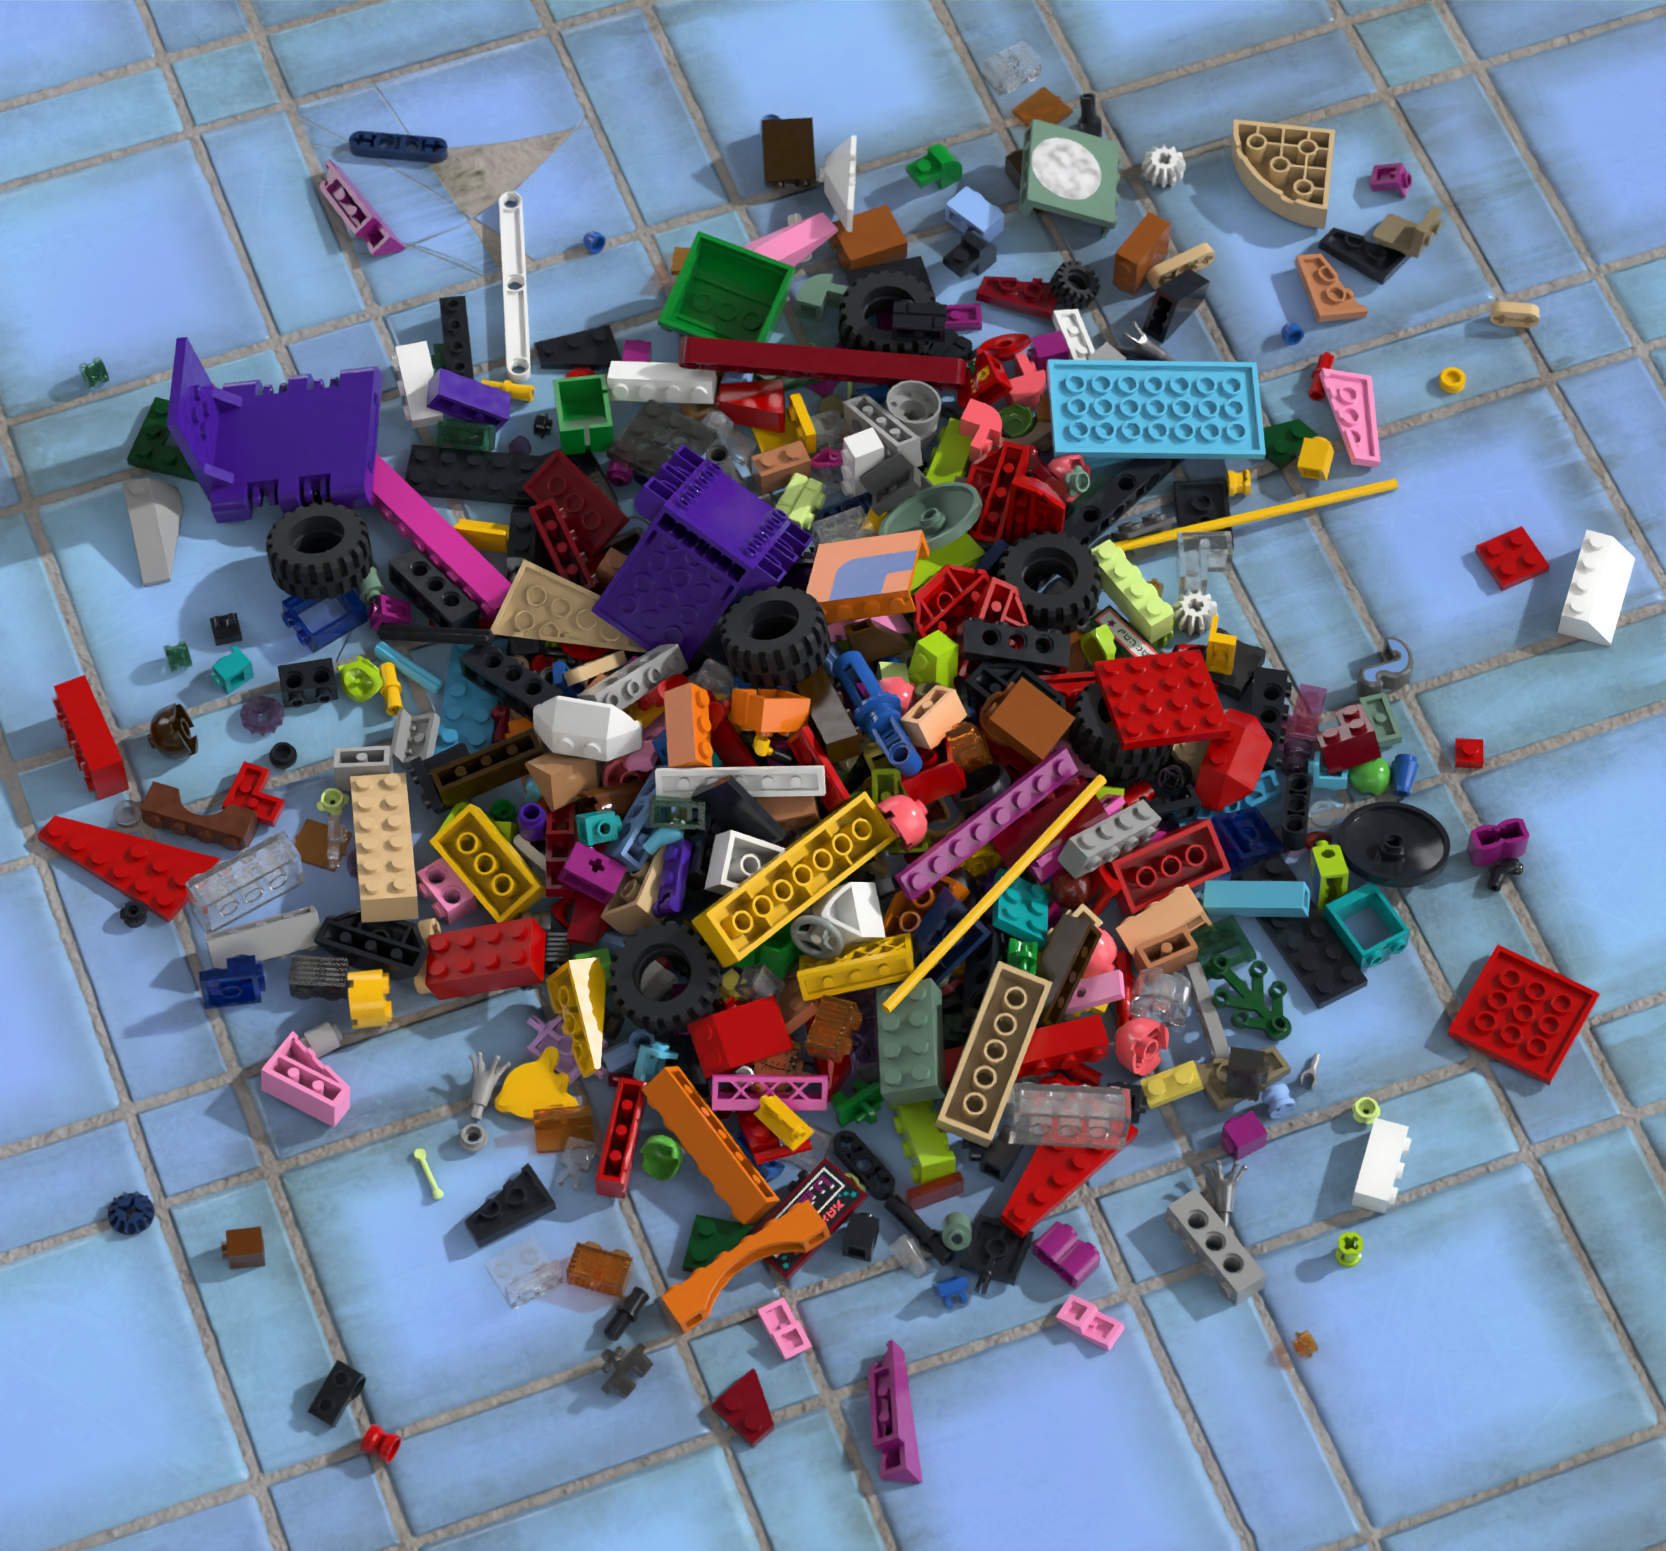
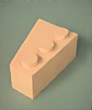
M1188 884L1184 887L1173 889L1169 896L1159 902L1150 903L1143 912L1135 917L1130 916L1124 919L1120 926L1115 928L1133 958L1136 946L1183 926H1186L1191 935L1205 929L1207 933L1215 931L1210 919Z

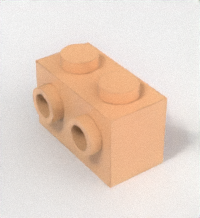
M935 685L900 721L910 736L913 746L932 750L940 744L941 740L951 730H954L967 716V713L955 689Z

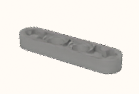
M1200 962L1185 964L1186 982L1212 1059L1221 1057L1229 1059L1227 1040L1216 1007L1211 1002L1212 995Z

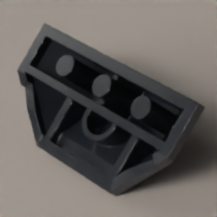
M514 506L511 511L507 551V579L513 571L518 572L523 560H527L557 575L533 525L528 509L531 507Z
M982 662L965 680V684L978 698L982 707L991 695L1000 691L1004 692L1012 681L1017 684L1023 677L1066 710L1065 697L1020 663Z
M361 909L326 917L314 939L317 945L345 965L362 971L382 969L383 973H389V978L393 981L417 976L429 953L415 923L406 920L362 923Z

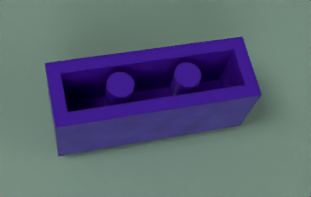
M442 368L428 381L426 407L494 432H498L509 420L511 394Z

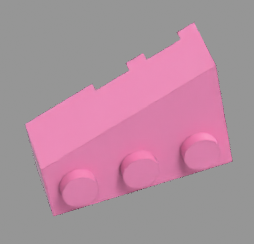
M294 1031L290 1033L261 1069L262 1091L334 1128L350 1108V1087L328 1065L324 1066L316 1058V1053L311 1048L307 1049L298 1040V1035Z

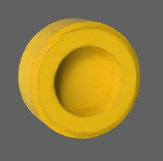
M1446 368L1440 373L1439 386L1446 393H1459L1464 389L1466 376L1458 368Z

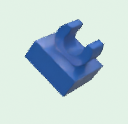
M956 1275L932 1284L935 1296L943 1297V1304L946 1308H953L950 1300L954 1294L959 1296L961 1303H967V1296L962 1291L969 1287L965 1276Z

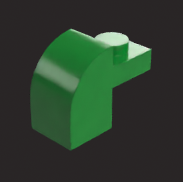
M936 144L927 148V155L906 165V173L920 189L934 182L942 190L962 179V165L946 146Z

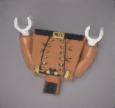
M789 1035L794 1049L750 1067L742 1066L735 1073L738 1075H814L816 1063L801 1060L802 1045L792 1035ZM736 1082V1083H737L739 1086H741V1085H743L745 1082ZM752 1082L747 1087V1089L757 1093H763L766 1090L760 1082ZM765 1082V1083H766L768 1086H770L773 1082ZM781 1082L773 1091L790 1092L793 1091V1087L788 1082Z

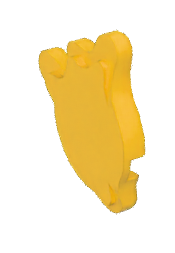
M549 1046L536 1061L522 1064L513 1069L505 1079L501 1092L495 1098L494 1104L496 1109L502 1114L510 1113L526 1120H537L555 1111L574 1113L578 1109V1102L573 1096L568 1094L570 1078L564 1072L554 1073L560 1059V1052L555 1047Z

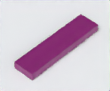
M980 303L947 305L945 330L948 328L953 331L982 330ZM893 312L877 313V328L892 331Z

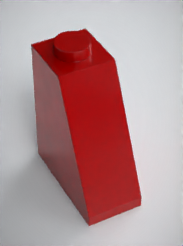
M783 379L720 384V395H715L716 411L721 410L722 421L776 433H785Z

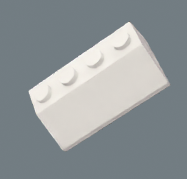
M1586 530L1557 633L1611 646L1635 558L1613 536Z

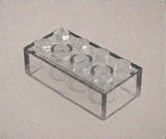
M284 830L277 834L267 836L262 842L253 847L243 849L238 855L229 860L220 861L214 868L203 874L194 875L185 883L192 914L204 932L210 934L305 883L300 853Z
M1032 1082L1014 1083L1008 1110V1144L1124 1149L1131 1121L1130 1089L1117 1086L1106 1088L1092 1087L1090 1085L1067 1086L1059 1083L1050 1085L1034 1084Z

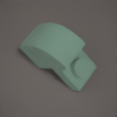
M818 274L810 277L802 284L796 298V316L821 322L827 306L839 309L841 298L844 297V292L848 286L834 284L833 274Z

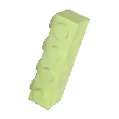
M1110 539L1091 549L1092 555H1095L1099 562L1098 568L1101 569L1100 587L1146 641L1151 644L1171 633L1174 616L1172 607L1169 603L1163 602L1151 583L1148 584L1144 580L1139 568L1136 565H1132L1126 559L1124 551L1119 546L1116 547Z

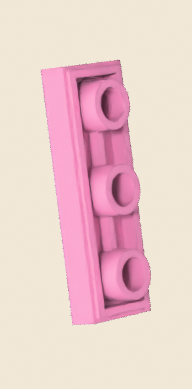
M665 713L660 714L643 729L642 748L630 753L625 762L628 771L640 770L641 772H646L654 768L658 755L651 741L666 729Z
M1118 969L1080 980L1064 1015L1125 999L1123 973Z

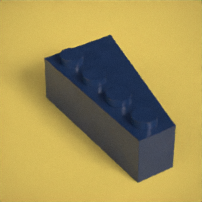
M944 886L911 936L915 969L970 912V909L946 886ZM978 919L922 979L931 978L938 986L991 934L984 923ZM905 980L884 984V986L903 983Z

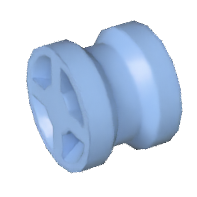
M1286 1084L1274 1085L1265 1090L1261 1095L1263 1103L1269 1107L1268 1113L1272 1119L1285 1117L1296 1108L1295 1101L1289 1097V1089Z

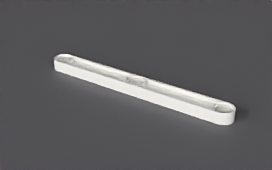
M506 192L499 199L507 375L512 382L523 383L531 376L522 198L518 193ZM508 201H514L518 204L514 208L504 206ZM511 283H519L522 285V287L518 290H511L508 288L509 284ZM516 366H522L526 370L521 374H516L512 369Z

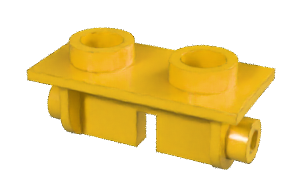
M764 1095L760 1098L758 1102L761 1105L760 1109L754 1115L792 1151L796 1150L814 1133L776 1095L773 1097Z

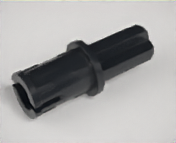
M634 1287L625 1302L617 1306V1313L604 1329V1334L608 1339L618 1341L630 1323L636 1322V1315L650 1298L646 1291L639 1287Z

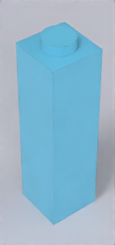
M1205 880V890H1201L1200 904L1209 916L1308 917L1311 890L1304 881Z

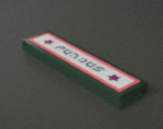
M1108 605L1089 619V625L1093 629L1104 624L1108 625L1115 637L1113 642L1116 650L1124 658L1160 654V651L1111 605Z

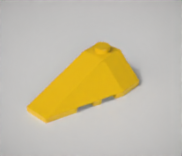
M599 957L569 960L545 979L552 1008L555 1014H561L565 1023L561 1027L564 1035H570L573 1041L571 1051L583 1078L590 1077L601 1066L606 974L604 968L601 967Z

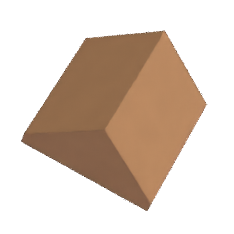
M551 751L525 763L526 768L552 812L580 800L582 797H577V793L587 789L598 788L596 762L593 759L558 754Z

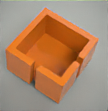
M779 688L758 689V695H756V689H733L729 722L740 725V730L756 731V735L771 737L773 732H779V735L792 736L802 727L808 726L810 698Z

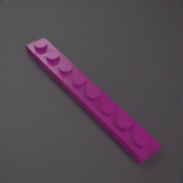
M1058 748L894 877L905 897L912 901L1076 774L1078 769L1067 748Z

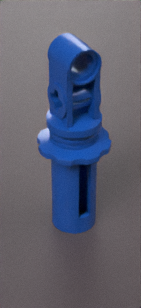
M848 651L843 653L834 661L832 671L856 709L853 713L854 727L858 726L861 731L867 733L872 741L877 742L888 760L902 775L909 777L917 774L922 767V759L900 721L902 718L900 698L896 694L883 691L860 652ZM848 666H853L852 669L845 671ZM857 681H862L871 697L865 699L856 684Z

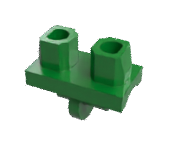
M1010 938L1008 941L1006 964L1035 975L1038 943L1021 942Z
M864 1076L856 1080L852 1085L855 1095L851 1098L843 1091H839L831 1097V1105L836 1112L837 1123L841 1128L854 1120L857 1124L865 1120L868 1124L873 1125L877 1122L875 1113L881 1110L880 1103L884 1101L879 1081L877 1080L872 1083Z

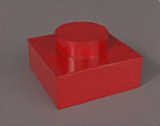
M1456 738L1454 744L1455 767L1483 769V739Z

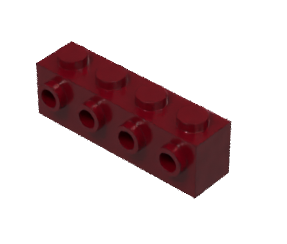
M551 498L528 508L533 525L557 575L598 594L597 590L601 588L595 574L590 575L587 569L590 564L584 551L579 553L576 546L579 544L578 538L573 529L569 531L566 523L569 520L563 507L558 509L554 498Z

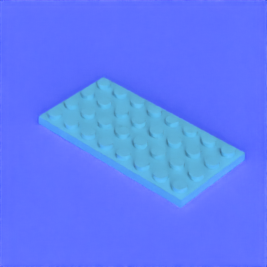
M1048 359L1047 361L1054 457L1080 454L1083 458L1264 460L1266 451L1257 362Z

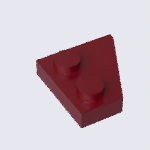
M754 1368L711 1404L712 1410L752 1448L774 1430V1422Z

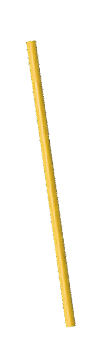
M1394 478L1123 540L1113 544L1116 547L1119 546L1123 551H1128L1398 488V482Z
M1098 774L891 994L881 1005L885 1012L890 1013L1104 786L1107 781L1102 775Z

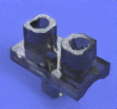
M639 1342L635 1348H632L624 1360L621 1358L625 1353L623 1347L618 1346L615 1351L605 1349L601 1353V1357L605 1361L601 1370L606 1374L612 1368L616 1370L600 1389L606 1394L613 1391L626 1399L637 1386L625 1375L628 1370L631 1369L642 1378L654 1365L643 1353L646 1347Z

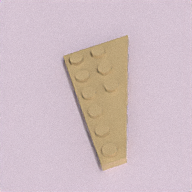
M523 560L490 629L495 635L633 652H648L591 611L601 597L600 595L527 560Z

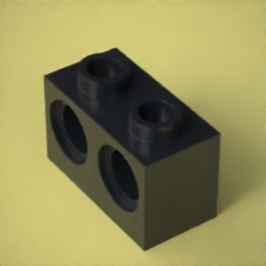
M332 658L278 666L284 708H296L306 704L328 703L331 700H338Z

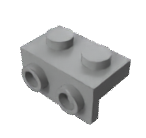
M405 709L398 710L390 747L392 758L403 769L413 768L410 761L419 756L425 760L434 755L440 717L435 712L411 716Z

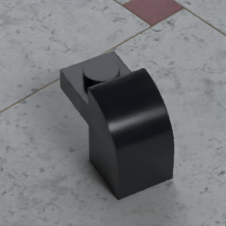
M969 231L961 236V243L943 257V265L960 278H963L970 271L980 276L996 262L997 249L977 232Z

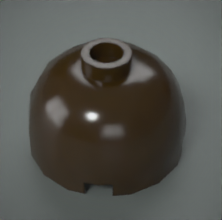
M174 703L157 711L150 724V733L147 735L150 746L153 749H157L160 754L168 759H181L198 752L197 735L191 737L190 728L194 727L193 722L181 704L176 705Z

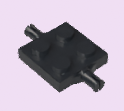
M978 1215L971 1232V1242L965 1248L959 1262V1268L980 1276L974 1288L977 1293L981 1289V1294H986L991 1280L1015 1286L1032 1243L1034 1232L1029 1231L1021 1238L1000 1220L1001 1218Z

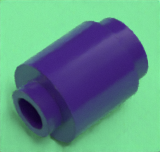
M527 803L518 812L519 834L524 840L535 842L541 840L546 835V814L544 809L536 803Z

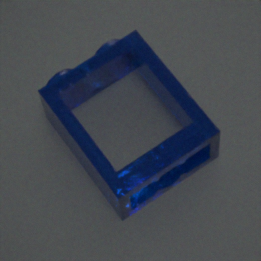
M352 589L350 593L337 595L336 598L347 611V614L314 633L307 628L298 615L321 601H314L313 599L306 601L300 600L298 596H290L282 601L283 613L281 617L288 628H294L299 642L303 646L307 645L315 653L368 622L366 606Z

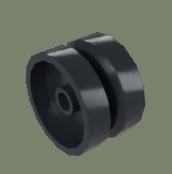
M987 764L965 776L966 788L955 795H951V798L959 811L964 812L963 817L967 820L1013 783H1010L1011 778L1002 764Z

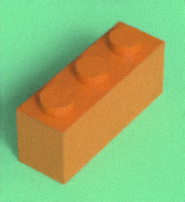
M690 682L665 691L664 704L668 768L712 767L713 750L710 739L711 723L709 720V696L707 690Z

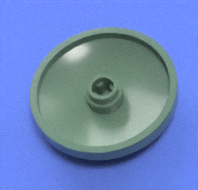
M949 482L931 486L919 491L911 498L907 497L894 510L890 511L880 524L879 536L923 530L931 552L953 542L967 532L981 515L983 503L977 490L967 483Z

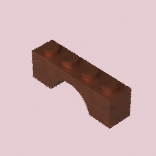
M154 781L140 807L143 823L152 828H164L179 836L188 835L198 838L203 843L222 845L231 851L239 850L247 853L259 827L256 811L233 804L228 805L224 810L216 814H194L182 805L178 788Z

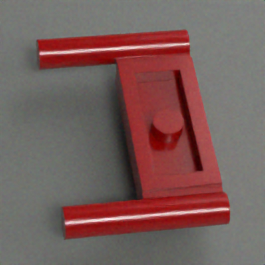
M733 1110L756 1165L812 1150L810 1139L805 1140L794 1151L787 1145L780 1146L779 1138L754 1115L757 1110Z

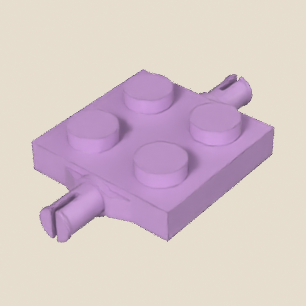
M535 1014L531 1015V1018L529 1017L527 1020V1025L534 1028L538 1034L536 1039L527 1047V1054L537 1060L547 1047H555L560 1052V1059L554 1073H566L570 1078L569 1085H571L581 1075V1072L571 1051L573 1041L570 1035H564L561 1027L565 1023L561 1014L548 1023L543 1022ZM602 1038V1051H604L608 1047L607 1041ZM601 1065L600 1069L594 1074L599 1079H602L607 1074L608 1069Z

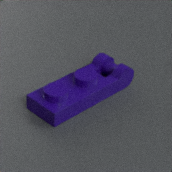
M685 839L667 845L664 851L658 899L651 907L652 914L658 919L666 917L669 913L679 912L682 909L693 845L692 842Z

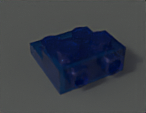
M1256 806L1215 816L1211 820L1233 873L1258 863L1259 860L1266 859L1278 852L1281 855L1285 849Z
M241 954L233 958H226L227 968H210L206 971H199V982L205 1009L262 1003L261 992L266 991L265 974L263 973L262 960L256 961L255 955Z

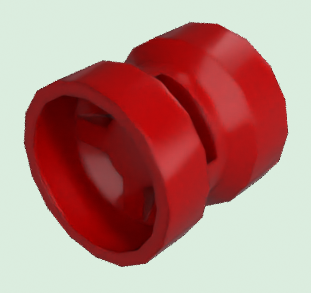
M372 1424L363 1437L360 1449L367 1454L374 1453L378 1455L379 1460L388 1464L393 1460L400 1447L401 1437L394 1433L388 1434L384 1432L383 1427Z

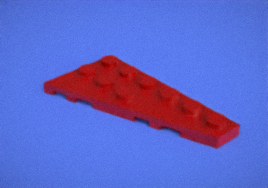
M56 815L37 834L40 842L131 900L136 901L138 904L143 903L147 910L167 923L171 922L221 865V859L214 856Z
M1076 1077L1072 1083L1095 1103L1090 1108L1073 1095H1065L1001 1214L1000 1220L1021 1238L1138 1136L1139 1130Z

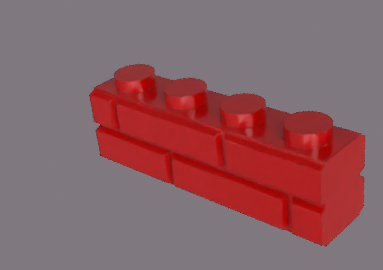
M619 1078L595 1179L596 1194L621 1199L625 1198L647 1104V1096L642 1091L647 1082L628 1078Z

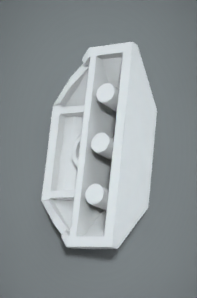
M556 696L541 705L534 706V731L553 753L608 762L640 750L643 746L642 723L637 720L634 721L628 714L614 705Z

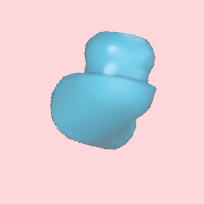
M661 826L643 844V848L653 855L662 845H670L682 840L684 836L683 830L678 826Z

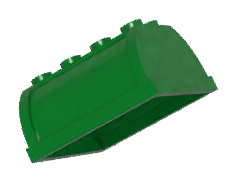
M698 231L658 319V325L661 326L662 330L667 332L675 331L688 337L769 343L784 309L795 273V267Z

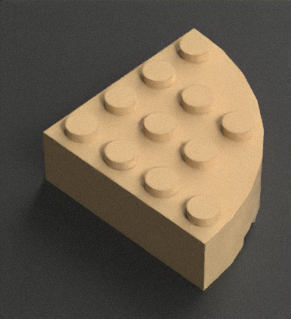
M1233 119L1231 135L1232 159L1235 170L1243 185L1253 197L1269 210L1285 219L1305 226L1325 229L1335 130Z

